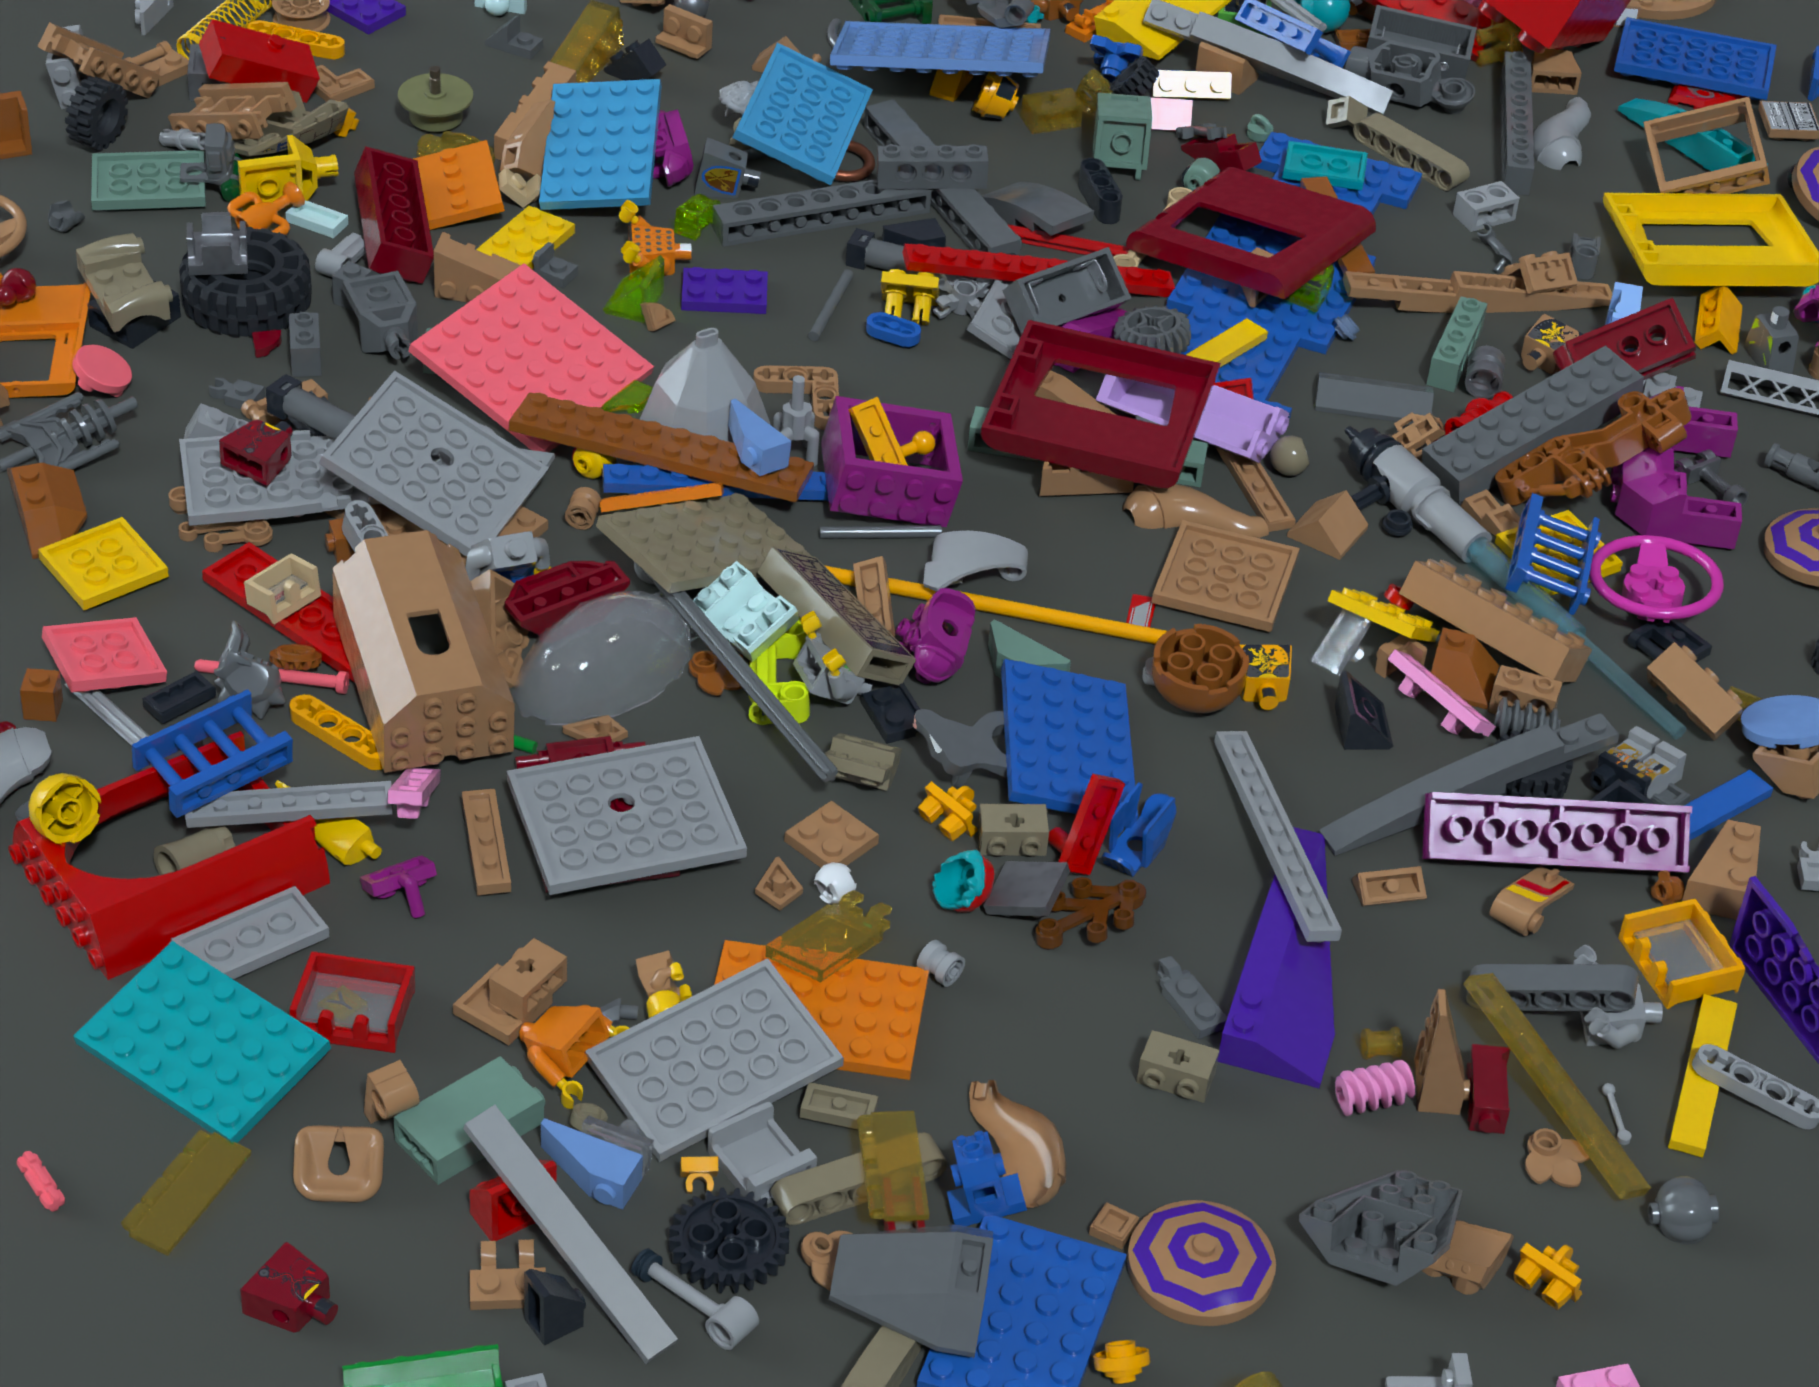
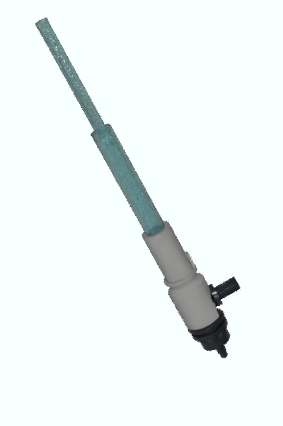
M1352 426L1346 427L1345 434L1352 441L1348 449V455L1356 463V470L1368 482V487L1351 496L1360 511L1376 501L1380 504H1385L1389 501L1398 510L1406 511L1417 524L1422 525L1435 534L1464 562L1476 564L1517 603L1531 608L1533 616L1540 620L1542 617L1548 618L1559 624V631L1565 634L1572 632L1584 638V645L1592 649L1588 660L1674 739L1680 738L1685 733L1686 727L1585 636L1586 628L1544 589L1529 581L1527 584L1522 582L1517 593L1505 589L1511 559L1491 542V534L1450 497L1449 490L1441 486L1440 479L1411 454L1402 443L1395 440L1391 435L1381 434L1375 428H1367L1359 432Z

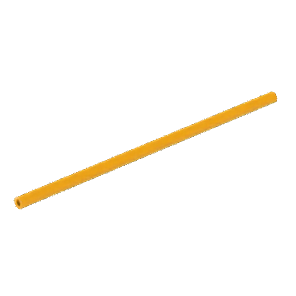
M824 565L843 585L856 587L854 571ZM888 578L890 594L928 601L937 592L924 587V584ZM960 591L973 601L976 610L1151 644H1156L1158 639L1167 632L1161 629Z

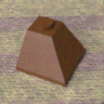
M1443 628L1431 673L1469 705L1487 709L1499 669L1498 663L1474 635L1459 630Z

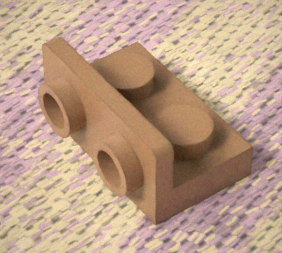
M669 4L664 8L663 31L655 37V42L668 49L686 54L688 57L698 59L712 48L713 21Z

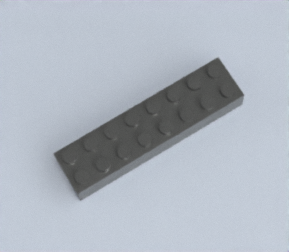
M1604 346L1422 448V463L1440 479L1441 486L1449 490L1450 497L1460 506L1465 498L1496 486L1495 475L1500 469L1546 441L1557 436L1592 431L1620 415L1619 398L1632 391L1643 393L1644 376L1607 346Z

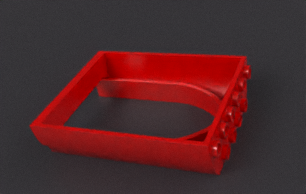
M241 731L228 736L240 751L245 750L244 735ZM215 742L197 748L211 765L228 759ZM184 754L167 761L182 779L199 773L197 768ZM151 767L97 789L101 803L98 802L97 813L100 814L96 826L169 796L170 785L154 767ZM260 777L237 790L270 788ZM311 815L296 821L265 823L271 832L175 872L147 878H109L87 873L70 865V860L81 841L71 843L70 841L62 844L54 843L35 829L30 817L17 822L13 832V844L8 846L13 862L16 865H22L28 882L31 885H37L44 903L47 906L52 905L61 926H67L70 929L76 946L78 948L83 947L86 950L92 967L95 970L100 969L107 980L151 962L174 937L293 886H296L301 894L305 895L330 884L324 848H319L315 842V827L317 825Z

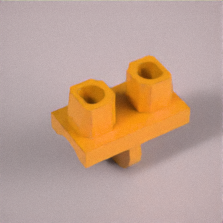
M932 781L925 787L927 797L917 807L920 816L925 821L932 824L943 814L946 818L938 826L943 835L950 841H954L964 832L972 837L978 831L977 827L972 824L973 814L971 812L976 809L977 805L972 802L974 791L969 786H962L958 790L952 786L948 789L947 793Z
M1526 1242L1520 1250L1521 1261L1513 1273L1514 1281L1517 1284L1530 1290L1539 1278L1549 1284L1542 1292V1299L1556 1310H1559L1569 1299L1576 1302L1582 1295V1291L1579 1290L1582 1279L1574 1275L1579 1269V1265L1570 1260L1573 1248L1566 1244L1557 1251L1548 1245L1543 1253H1541Z

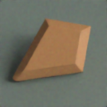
M609 715L562 726L564 734L578 740L611 736L612 742L628 737V731Z
M775 857L755 888V894L778 910H782L803 894V887L781 858Z

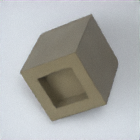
M1351 96L1328 100L1326 125L1330 128L1346 125L1354 128L1357 122L1367 117L1368 107Z

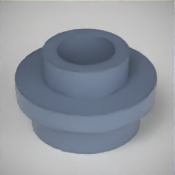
M1344 314L1342 317L1338 316L1335 319L1337 325L1334 327L1338 334L1345 340L1348 337L1351 340L1357 338L1356 334L1360 329L1347 314Z

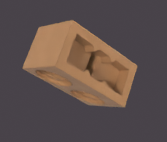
M1501 665L1494 683L1488 712L1496 714L1499 702L1503 697H1507L1508 707H1511L1515 700H1520V707L1523 710L1529 702L1532 703L1533 713H1536L1542 705L1545 706L1546 716H1548L1553 708H1557L1563 682Z

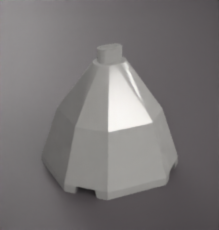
M716 328L698 331L696 333V340L665 363L640 417V420L656 421L664 426L684 428L692 433L704 436L712 435L720 440L734 443L728 427L731 400L737 399L770 424L755 381L722 340L718 338L719 331Z

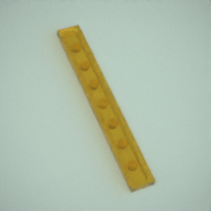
M1493 973L1469 976L1464 982L1466 989L1619 1199L1645 1196L1651 1188L1496 976Z

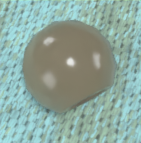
M1294 435L1283 436L1273 444L1270 451V462L1277 472L1285 476H1297L1309 466L1310 462L1302 438Z

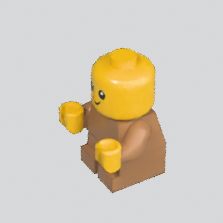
M669 950L636 959L638 975L648 996L646 1004L649 1018L693 996L689 985L676 986L675 981L682 980L684 974L681 965L678 962L674 963Z

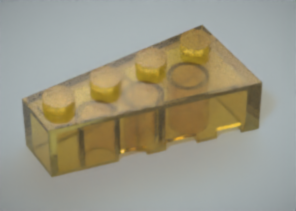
M590 0L550 62L576 70V83L590 82L610 61L609 58L624 46L623 21L620 18L619 8Z

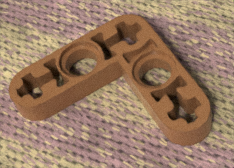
M760 366L754 370L753 380L758 391L763 393L792 394L793 381L789 379H793L797 375L803 376L805 378L804 394H811L812 412L815 414L814 426L825 430L835 396H839L838 374L834 369L815 366ZM820 397H829L831 399L825 400L820 399ZM823 412H829L828 416H824Z

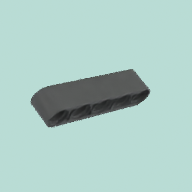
M1480 964L1471 969L1466 1001L1471 1007L1478 1010L1591 1011L1594 1007H1598L1603 1011H1628L1635 1005L1639 975L1634 968L1628 965Z

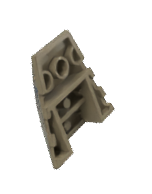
M292 91L297 107L292 112H273L266 118L268 126L261 128L264 135L260 139H233L235 153L255 156L288 150L287 135L295 136L304 144L321 139L342 128L349 107L347 103L330 99L315 110L308 112L304 107L299 92Z

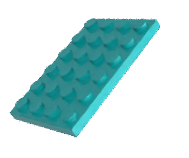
M171 941L73 1035L77 1045L231 1147H234L331 1049L328 1039L174 941Z

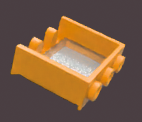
M1696 898L1624 915L1618 939L1666 1009L1671 1008L1677 1003L1702 998L1704 994L1714 995L1734 990L1735 993L1739 991L1745 973L1744 964L1735 955L1728 945L1725 936L1720 934L1711 921L1708 912L1703 910Z

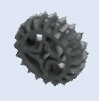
M1145 305L1142 309L1134 308L1133 312L1127 311L1124 316L1118 317V322L1115 323L1114 338L1181 354V352L1187 351V346L1190 345L1191 326L1189 319L1185 318V314L1178 313L1177 309L1169 310L1168 306L1161 308L1156 305L1154 307H1147Z

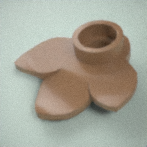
M1543 1128L1537 1130L1528 1140L1527 1149L1530 1154L1526 1158L1525 1168L1530 1178L1538 1184H1542L1551 1178L1554 1183L1562 1187H1578L1581 1182V1172L1578 1163L1589 1160L1592 1155L1580 1142L1573 1139H1561L1560 1135L1554 1130Z
M838 1230L829 1235L822 1232H812L806 1235L801 1243L802 1258L807 1265L811 1266L813 1278L818 1284L828 1290H831L840 1235L853 1234L851 1232Z

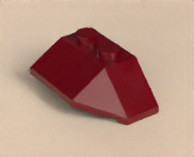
M569 561L517 580L508 598L505 600V608L521 627L549 638L601 618L629 587L630 579L615 561H605V563Z

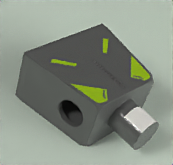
M1776 306L1773 308L1772 313L1759 314L1755 317L1744 343V348L1758 367L1793 374L1799 336L1788 321L1790 311L1783 306Z

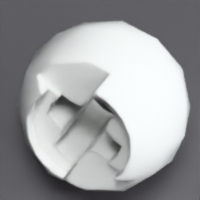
M832 862L823 865L815 876L814 885H817L821 893L819 897L827 904H843L855 893L857 883H854L849 873L851 870L842 863Z

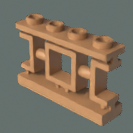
M50 22L38 44V47L46 52L62 58L70 57L74 60L73 62L81 65L79 71L83 74L121 85L123 89L146 98L151 97L160 78V74L122 59L124 53L120 50Z
M288 82L204 84L198 89L201 97L194 99L196 107L189 113H172L168 116L172 129L177 131L185 128L192 132L206 133V124L218 123L224 124L226 131L231 133L233 139H260L264 135L261 128L268 126L266 118L273 112H292L297 107Z

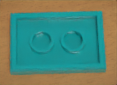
M1289 141L1282 178L1301 181V178L1327 176L1332 186L1362 190L1368 153Z

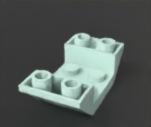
M737 561L724 569L715 581L702 589L698 596L693 599L727 641L751 662L799 620L798 610L781 595L777 598L773 597L763 589L753 574Z

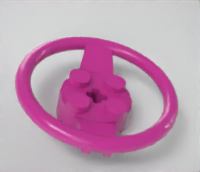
M1628 536L1605 544L1593 555L1589 579L1594 589L1607 602L1623 611L1637 615L1638 619L1654 622V619H1663V623H1669L1672 619H1683L1699 615L1718 602L1724 589L1723 575L1717 564L1707 554L1692 545L1662 536ZM1640 547L1638 562L1630 567V572L1626 574L1621 596L1605 583L1601 575V566L1606 558L1618 551ZM1666 550L1689 557L1707 571L1711 579V590L1703 599L1682 606L1685 585L1679 577V570L1668 566Z

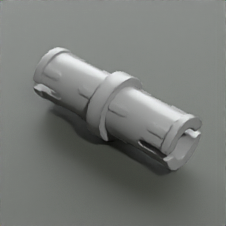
M185 128L178 131L163 129V132H160L159 141L162 146L177 147L183 151L190 149L205 150L204 132H192Z

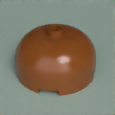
M1194 624V628L1179 631L1172 628L1165 632L1155 644L1152 677L1158 692L1171 705L1191 713H1211L1227 707L1241 694L1247 679L1249 655L1246 656L1244 650L1240 647V640L1224 629L1206 624Z

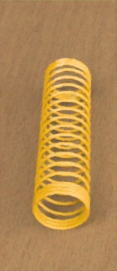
M225 0L224 3H221L220 6L216 7L215 10L188 30L186 34L179 37L176 43L178 54L189 60V57L182 49V39H184L185 47L190 54L186 38L189 39L190 44H192L191 40L199 44L202 38L201 33H205L200 29L204 28V31H206L207 27H205V24H209L211 19L217 20L215 16H218V21H221V17L231 24L225 16L226 13L234 20L237 26L239 24L241 27L247 28L250 22L255 21L272 7V1L269 0V5H267L266 0H264L265 4L260 3L259 0H248L253 5L254 12L244 0H237V4L234 3V0L230 2L231 0ZM239 2L243 3L247 7V9L250 12V15L245 13V11L241 8ZM234 5L244 13L246 19L237 13ZM230 10H232L238 15L241 23L236 21V19L232 16Z

